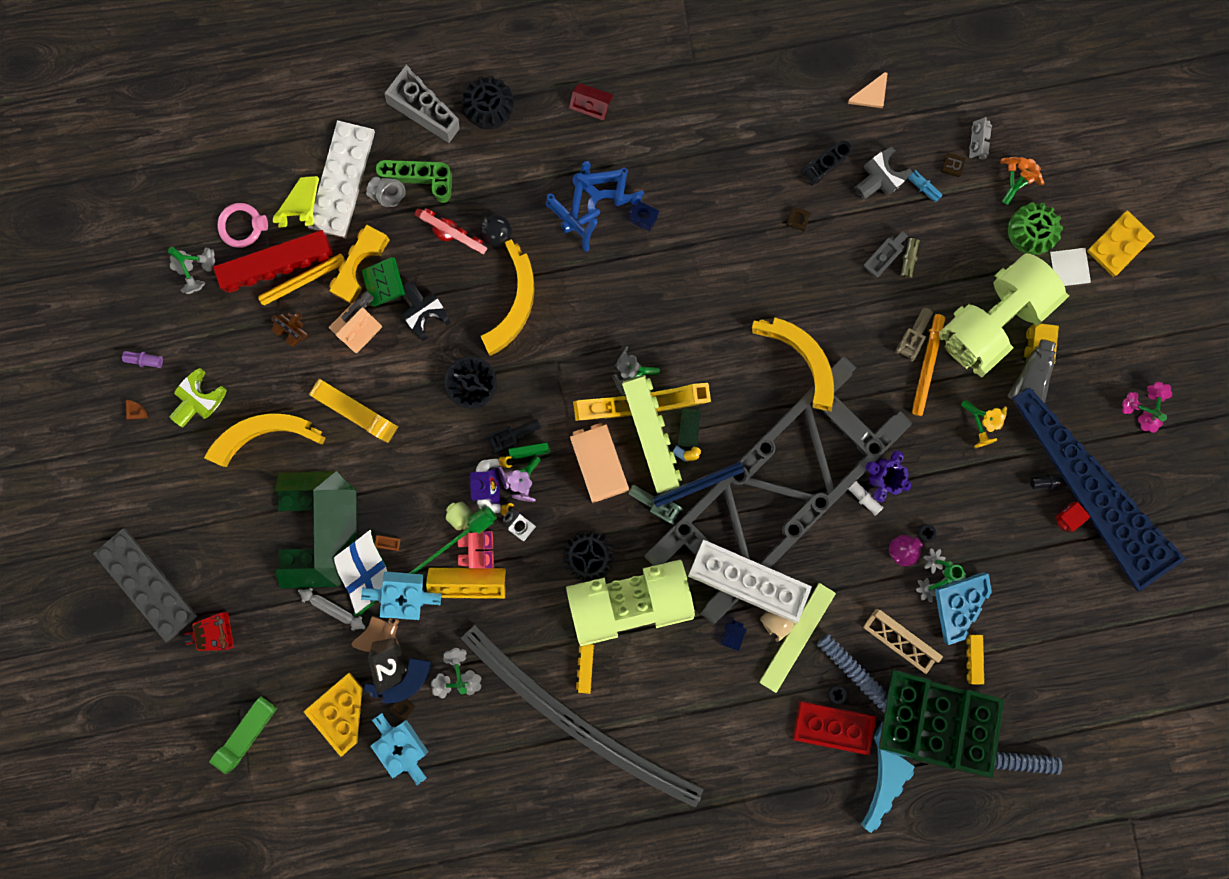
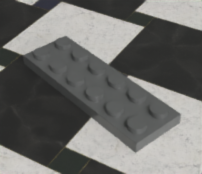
M126 528L119 531L93 553L165 642H169L198 618V615Z

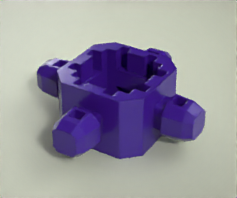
M895 450L890 457L891 460L881 458L876 463L868 462L865 467L867 472L870 473V485L878 488L873 496V499L878 502H884L887 493L896 495L901 493L902 490L909 491L912 486L911 482L907 480L909 476L908 469L900 465L904 458V453ZM891 467L894 470L895 476L890 480L891 485L886 486L883 483L884 479L882 477L886 476V468Z

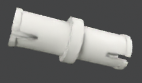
M857 481L848 489L859 500V503L861 505L864 504L874 516L884 508L873 499L872 493L870 491L867 492Z

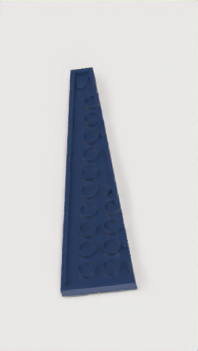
M1026 388L1011 398L1080 505L1091 516L1089 519L1136 591H1141L1186 560L1179 550L1162 535L1159 528L1151 523L1149 517L1141 512L1137 504L1127 496L1126 492L1097 460L1090 456L1084 449V446L1059 422L1056 415L1048 409L1047 405L1031 388Z

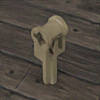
M923 308L913 328L906 330L896 348V354L900 353L909 358V361H914L926 338L922 334L933 314L930 309Z

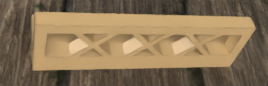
M879 609L874 610L863 626L865 630L924 674L928 673L935 662L939 663L943 658L942 655ZM875 618L881 622V631H874L869 627ZM894 631L897 634L898 642L890 643L887 641L886 632ZM910 643L913 647V654L903 653L902 644ZM918 655H926L930 658L925 667L919 665Z

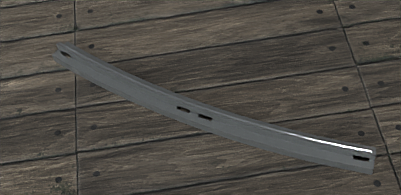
M476 625L461 637L462 641L507 685L569 735L631 775L696 808L704 790L702 787L638 755L578 716L521 670ZM473 632H474V633L476 634V636L481 640L480 642H479V641L477 640V638L472 634ZM564 714L567 715L569 718H571V719L574 720V721L571 722L569 719H567V718L564 716ZM580 725L586 730H588L589 734L585 732L583 729H581ZM687 789L692 790V791L696 792L697 794L695 795V794H693V793L687 791Z

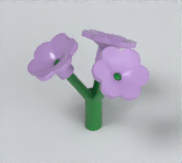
M534 456L528 465L520 470L505 473L501 466L498 467L500 479L505 489H508L509 484H511V490L521 493L512 495V498L535 502L536 499L531 498L528 494L529 488L532 486L530 475L541 461L539 457Z

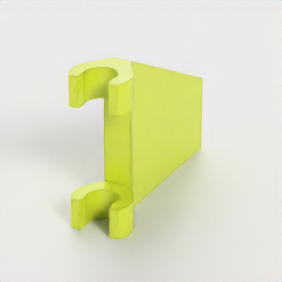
M317 176L301 177L281 208L273 217V222L279 223V228L287 226V216L300 215V221H305V226H313V208L319 181Z

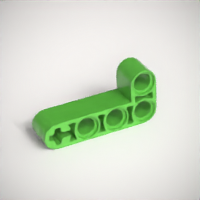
M383 160L376 166V172L381 179L391 178L397 179L402 183L432 184V193L438 202L445 203L451 198L452 173L449 166L445 163ZM403 169H409L407 175L400 174ZM422 170H428L425 176H420L419 173ZM440 171H447V174L444 177L438 176V173ZM446 189L444 195H437L438 190Z
M262 696L259 697L226 744L217 750L209 763L224 774L231 772L273 716L277 707Z

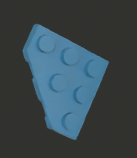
M985 572L934 588L945 644L950 645L966 639L969 633L967 630L971 623H975L982 610L980 607L985 598L988 599L992 593L989 574Z

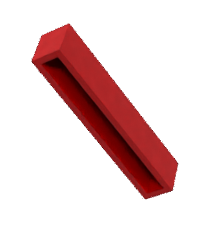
M320 230L214 266L220 288L225 292L231 293L238 291L239 287L245 285L253 286L259 280H271L277 274H288L293 272L295 268L309 267L315 261H327L330 256H333L327 234Z

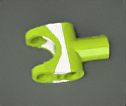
M201 368L192 372L175 390L174 394L182 402L169 417L181 427H184L196 412L202 418H208L226 395L227 390L223 386L218 387L209 394L202 393L200 386L205 371Z

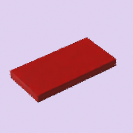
M799 701L793 740L870 755L877 717Z

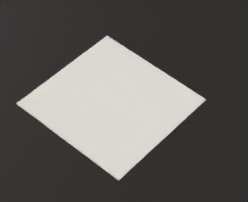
M1086 248L1050 252L1053 270L1058 274L1064 286L1091 283Z

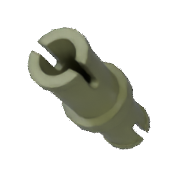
M914 238L907 239L906 251L902 256L904 261L900 274L901 277H913L914 265L918 260V257H916L920 243L918 239L916 241Z

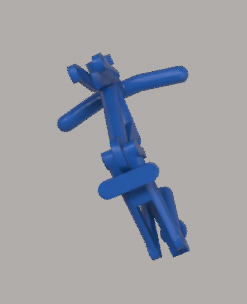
M584 162L580 173L575 174L572 180L575 191L571 213L555 199L553 194L547 195L546 207L550 208L563 221L561 228L565 234L574 230L582 237L583 251L588 252L590 250L589 240L591 233L598 223L595 217L600 214V210L595 208L599 200L610 198L616 206L630 201L634 205L642 200L643 190L629 195L624 194L628 172L626 168L590 173V162ZM618 181L616 190L599 191L593 186L594 184ZM583 190L591 198L588 201L587 214L578 218ZM589 221L587 227L584 229L582 225Z

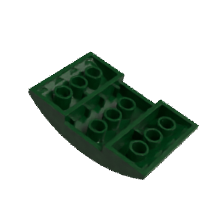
M892 670L878 749L922 763L993 778L1004 699L971 690L931 682L929 679Z

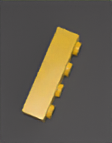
M970 634L966 638V644L968 645V650H966L968 657L967 681L970 684H984L983 635Z
M594 644L579 646L581 658H578V665H580V670H577L579 682L576 683L578 693L590 694Z

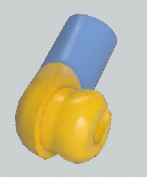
M676 445L673 450L675 456L686 462L697 460L701 454V450L698 447H692L691 451H685Z

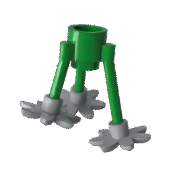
M933 549L929 550L930 556L923 557L926 561H929L924 565V568H930L931 572L934 573L936 567L941 570L943 569L942 565H944L946 568L942 570L945 578L931 585L928 578L924 582L918 580L920 587L916 591L922 593L921 600H925L927 597L929 602H933L932 596L936 597L934 588L966 578L964 577L966 573L960 565H953L951 561H944L945 557H939L941 549H938L936 552Z

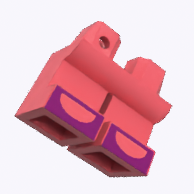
M492 531L480 534L468 533V535L458 540V547H468V555H458V565L469 566V568H494L493 551H476L477 549H493Z

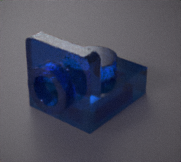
M734 620L732 624L727 622L720 645L739 651L744 634L747 632V629L743 627L744 624Z

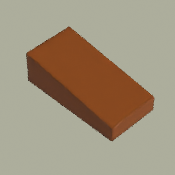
M377 535L375 546L376 548L399 551L401 539Z

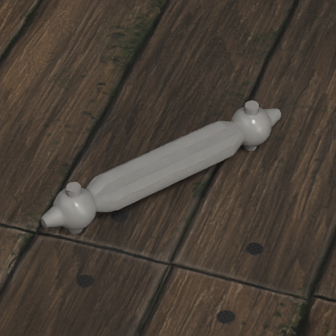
M312 588L298 590L302 602L310 601L313 606L339 621L351 624L352 631H355V629L364 630L366 628L362 623V617L354 618L351 613L320 595H313Z

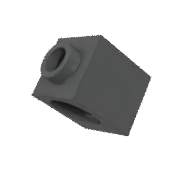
M514 508L506 513L501 522L504 527L523 542L536 527Z

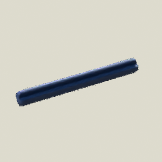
M738 462L653 497V502L656 507L662 506L743 473L744 467L741 462Z

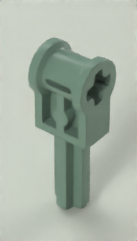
M633 485L629 490L628 494L651 507V513L673 526L680 511L684 510L673 502L656 507L653 502V497L655 496L636 485Z

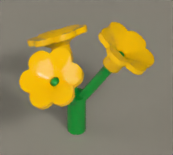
M964 400L961 406L974 415L980 432L978 434L980 442L974 448L996 442L997 438L989 439L978 415L984 417L982 424L986 427L987 431L1000 430L1006 418L1007 407L1004 406L1002 411L994 408L985 412Z

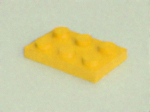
M1127 210L1087 252L1110 275L1115 277L1155 236Z

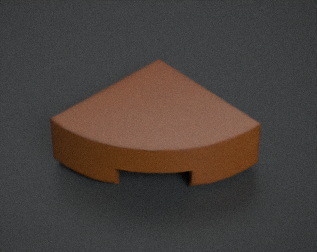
M126 400V419H148L146 410L142 405Z

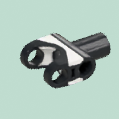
M412 281L403 285L405 294L402 297L409 308L401 314L423 341L428 339L424 334V322L428 318L437 317L441 321L443 320L446 325L451 323L443 306L433 292L423 297Z

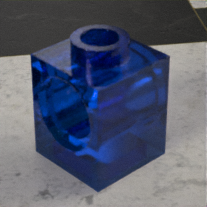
M639 201L637 206L633 205L629 212L631 216L630 222L650 232L659 216V210ZM645 212L648 214V217L641 219L638 217V214Z

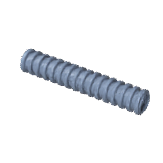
M829 633L825 634L818 641L817 646L822 647L821 650L823 652L826 651V655L830 656V659L834 660V663L838 664L844 673H847V677H851V681L856 682V686H860V690L865 691L864 694L869 695V699H873V703L878 704L877 707L879 709L882 708V712L885 713L888 697L887 691L882 690L883 687L878 686V682H874V678L869 677L870 674L865 673V669H861V665L856 664L857 661L855 659L852 660V656H848V652L843 651L844 648L842 646L839 647V643L835 642V639L831 638Z
M997 752L994 769L1000 768L1005 770L1006 768L1007 770H1019L1020 772L1024 770L1025 772L1031 771V773L1043 772L1044 774L1055 773L1059 775L1062 771V761L1059 757L1054 759L1052 756L1048 758L1041 755L1036 757L1029 754L1024 756L1017 753L1005 754V752Z

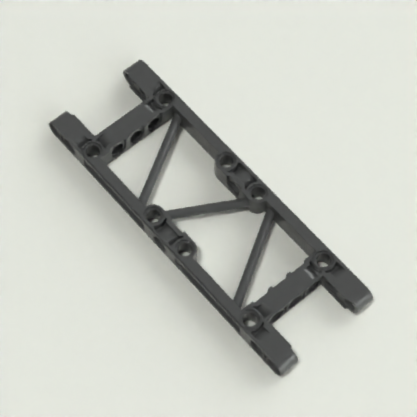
M845 356L831 368L834 393L852 376V372L857 368ZM814 385L738 461L744 467L742 480L737 481L730 477L716 483L644 557L653 566L666 563L683 544L696 556L702 541H710L692 522L724 491L741 556L750 560L730 484L736 486L746 484L806 500L803 504L804 506L783 525L782 534L784 538L759 562V564L771 568L865 473L867 463L875 462L912 425V422L899 411L890 417L875 433H872L834 395L832 412L821 411L830 419L832 424L834 423L844 433L845 437H848L858 446L857 449L864 455L834 487L811 408L815 392ZM803 410L809 425L827 495L824 493L813 495L750 478L774 454L776 447L773 440ZM761 444L769 446L770 450L767 454L761 452ZM870 444L876 445V454H872L869 451ZM817 498L823 499L824 506L822 508H818L815 505ZM682 524L687 525L689 528V533L685 536L679 533V527ZM790 525L797 527V533L794 536L788 532ZM718 590L705 603V607L701 610L700 614L711 625H714L739 598Z

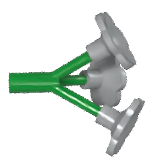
M170 247L168 249V253L171 254L170 268L177 271L178 274H185L187 284L184 285L181 292L191 294L194 291L201 290L205 282L200 280L194 281L188 271L193 269V260L202 263V268L206 271H211L212 266L215 264L214 251L210 248H205L202 255L191 256L186 254L185 251H178L174 247Z
M453 648L451 651L444 653V663H450L455 667L457 682L450 684L448 676L438 673L431 680L432 694L434 696L445 698L447 693L451 691V688H457L462 695L465 693L473 695L475 691L481 689V676L468 670L465 674L460 675L459 666L460 662L466 659V650Z

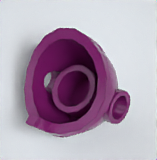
M900 535L891 541L889 554L896 564L911 566L919 560L923 545L918 538Z

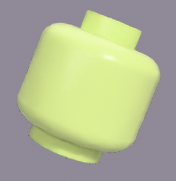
M464 502L450 504L446 509V520L456 530L468 529V518L474 512Z

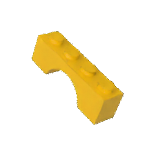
M368 225L358 233V241L355 245L351 246L348 252L349 257L339 267L340 273L330 283L331 289L329 291L350 304L356 301L362 290L356 279V270L359 263L369 256H381L390 240L387 235Z

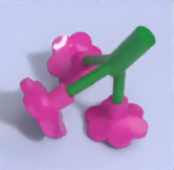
M1155 382L1154 385H1150L1147 388L1148 397L1156 400V409L1152 410L1142 406L1138 401V393L1136 392L1128 393L1126 399L1122 402V413L1131 414L1134 409L1144 411L1138 417V422L1141 424L1140 428L1143 431L1155 433L1163 425V421L1167 419V416L1160 411V405L1165 399L1172 397L1171 386L1162 382Z

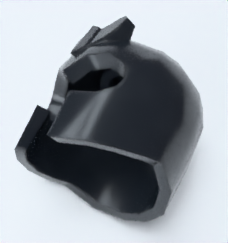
M500 215L485 217L481 225V235L487 245L502 247L511 237L512 228L506 218Z

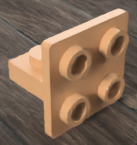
M353 302L329 326V329L351 350L358 353L382 328V325L363 307L346 323L341 317L345 312L349 311L348 309L354 304Z

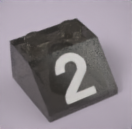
M396 638L372 642L368 660L377 694L401 682L404 673H406L405 662H401L400 659L402 655L401 645L397 644Z

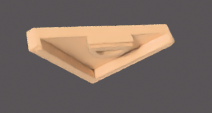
M883 73L851 97L848 104L883 108L887 73Z

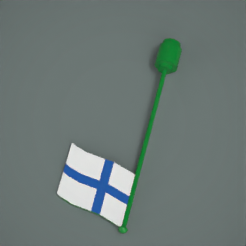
M489 506L486 508L482 507L468 518L469 523L467 524L468 529L409 572V574H415L470 531L480 534L494 524L497 516ZM371 529L334 557L338 574L350 595L355 610L353 613L354 618H358L360 614L378 602L361 600L362 587L380 589L383 585L384 572H388L375 546Z

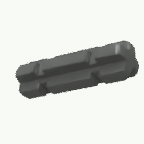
M365 291L361 295L362 298H358L348 309L349 311L342 315L341 318L346 323L362 307L365 309L367 307L366 304L373 300V296Z

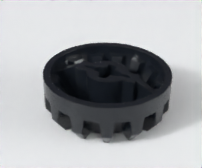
M480 76L477 81H471L467 90L463 92L462 105L465 115L472 124L479 128H498L505 124L512 115L514 108L513 96L509 86H506L501 79H494L493 76H489V78ZM485 87H493L498 92L493 93L492 91L486 90ZM482 88L483 91L479 94V97L474 99L475 93Z
M467 356L456 360L449 367L445 375V389L450 399L462 408L474 409L483 407L493 399L497 391V376L488 362L479 357ZM470 371H475V372H476V374H467V375L464 376V374L467 373V372H470ZM479 373L485 379V386L481 384L478 378ZM474 379V382L477 384V386L471 385L469 388V385L466 381H472ZM459 382H461L463 387L467 390L465 395L461 392L459 388ZM482 392L477 397H468L470 393Z

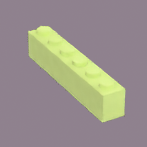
M646 375L623 381L622 385L657 494L679 487V481H682L680 471L675 470L673 464L676 463L674 452H670L668 445L671 443L668 433L664 434L662 429L665 426L662 415L658 416L656 408H659L656 396L652 397L650 391L653 389L651 379H646Z

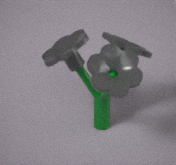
M628 346L624 348L615 364V367L621 372L623 379H619L616 374L612 375L621 395H625L622 385L623 381L639 377L643 374L659 375L660 373L659 368L643 367L637 362L636 356H628Z

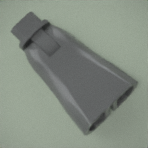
M1045 339L1040 340L1039 346L1035 347L1036 350L1027 359L1024 368L1007 396L1010 399L1024 389L1031 388L1045 403L1055 362V342Z

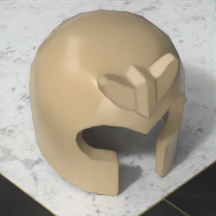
M766 611L760 617L770 635L772 633L777 635L776 642H779L788 635L794 625H796V623L769 611Z

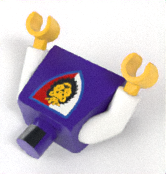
M502 456L499 460H483L478 464L476 471L470 473L471 499L478 504L480 509L489 506L494 513H501L505 516L509 512L508 507L514 506L512 503L500 506L498 467L511 468L512 465H507L506 463L507 459H511L509 456Z

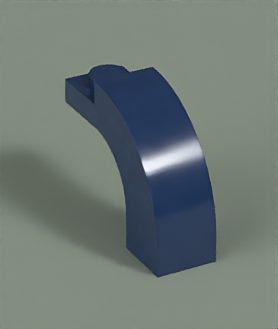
M411 658L407 674L401 683L396 686L367 683L365 684L364 692L370 693L369 696L381 698V695H383L382 703H396L406 700L419 692L424 686L430 674L432 661Z

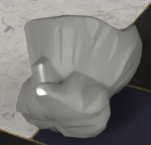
M374 177L370 180L366 192L370 199L378 200L381 205L386 207L397 206L406 194L405 187L399 180L391 178L381 179L379 177Z

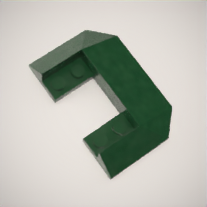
M337 471L279 473L274 490L278 492V511L314 510V549L279 550V569H275L280 589L339 587L343 581L338 574L334 557L357 540V490Z

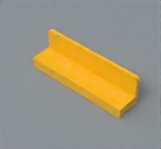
M429 568L426 582L427 592L441 593V598H505L506 569Z

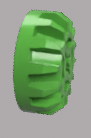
M1032 202L1021 207L1013 214L1009 221L1008 235L1011 243L1016 249L1025 254L1040 255L1049 251L1061 239L1060 232L1063 230V226L1059 222L1061 220L1060 215L1056 216L1053 212L1055 209L1053 207H1046L1045 203L1035 204ZM1037 213L1040 214L1038 218H1035L1034 220H1028V218L1031 215ZM1043 215L1049 218L1051 225L1047 224V221L1043 219ZM1046 235H1048L1046 238L1038 239L1039 236L1045 237Z

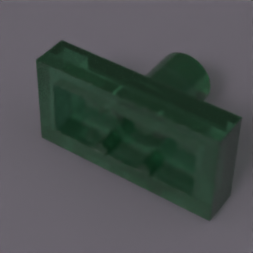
M682 408L677 446L697 447L701 410Z

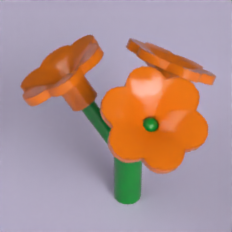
M1010 157L1000 160V163L1008 164V171L1010 172V188L1002 200L1003 203L1009 205L1017 190L1026 184L1029 185L1034 181L1038 186L1044 184L1040 173L1041 167L1033 159L1027 160L1023 157ZM1019 163L1018 168L1022 172L1014 185V171H1016V164Z

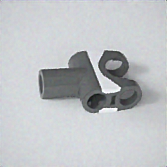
M893 147L879 153L864 165L863 168L869 176L854 187L855 192L861 199H867L878 189H881L888 196L898 189L913 173L910 168L902 172H894L890 169L888 160L896 151Z

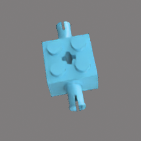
M384 572L382 587L380 589L362 587L361 600L379 601L381 603L380 617L419 620L420 607L423 604L440 606L441 593H428L422 590L423 574Z
M381 713L372 722H374L382 735L380 739L371 745V748L392 778L403 771H407L417 786L427 778L418 767L417 761L424 757L428 750L407 720L394 728L390 726L383 713ZM397 746H402L403 750L398 752L396 748Z

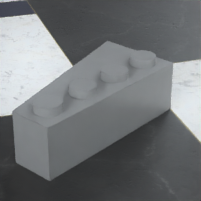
M406 64L385 92L387 104L450 143L460 129L459 119L443 102L439 101L435 94L423 84L422 80Z

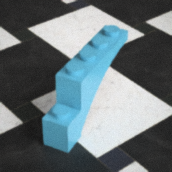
M883 721L873 735L878 754L877 786L869 811L861 823L870 833L878 829L882 816L890 811L892 801L902 793L903 784L906 780L911 779L914 774L913 769L915 768L902 757L878 749Z

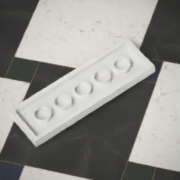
M337 120L313 208L314 224L313 226H308L309 230H323L326 234L346 239L375 134L374 129Z
M706 540L702 541L688 577L796 624L800 620L812 586Z

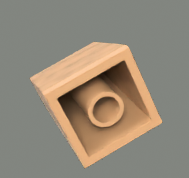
M602 423L591 426L592 430L584 432V429L573 432L574 436L570 437L592 503L629 491L607 424L602 426Z

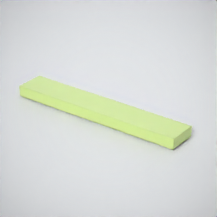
M820 583L817 584L804 606L799 622L794 625L791 632L784 639L759 683L777 693L834 598L835 592Z

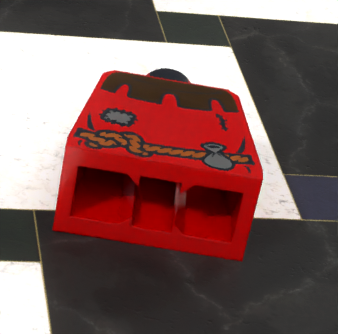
M228 612L219 613L193 623L194 632L184 634L186 645L196 643L197 651L229 650L234 648Z

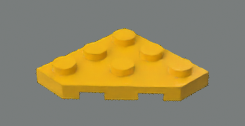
M351 673L343 677L304 711L306 716L340 757L358 742L362 686Z

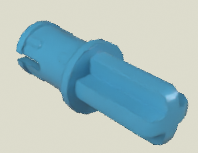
M917 170L908 177V180L920 189L919 192H924L934 202H937L942 197V193L930 183V180L925 179Z

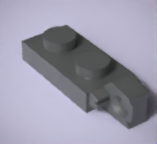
M902 231L896 238L893 236L888 238L862 267L877 279L903 251L904 246L901 243L908 235Z

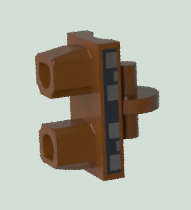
M288 312L286 316L284 314L273 316L272 321L274 324L271 331L279 336L284 331L289 333L285 341L290 346H296L301 340L307 339L309 336L302 329L304 323L300 321L302 318L300 313L292 315Z

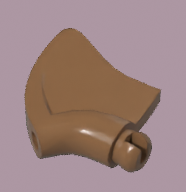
M372 616L369 626L352 642V646L366 652H383L399 644L395 637L399 619L389 618L386 621Z

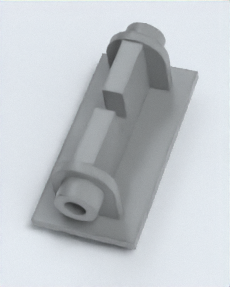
M986 117L973 122L969 158L979 156V159H986L989 155L990 142H986L984 139H990L992 125L990 121H987Z

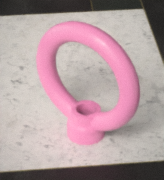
M234 203L222 211L217 227L220 237L226 244L236 248H243L253 244L258 239L261 231L268 230V221L265 215L260 216L258 211L251 205ZM238 210L248 212L253 218V232L244 240L232 239L227 234L225 228L229 215Z

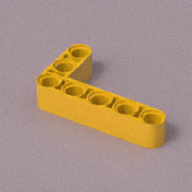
M321 379L317 380L309 393L316 400L389 443L398 428L395 424Z

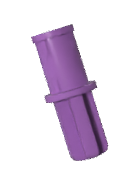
M124 351L122 361L138 364L140 367L145 365L161 368L163 357L148 355L145 352Z

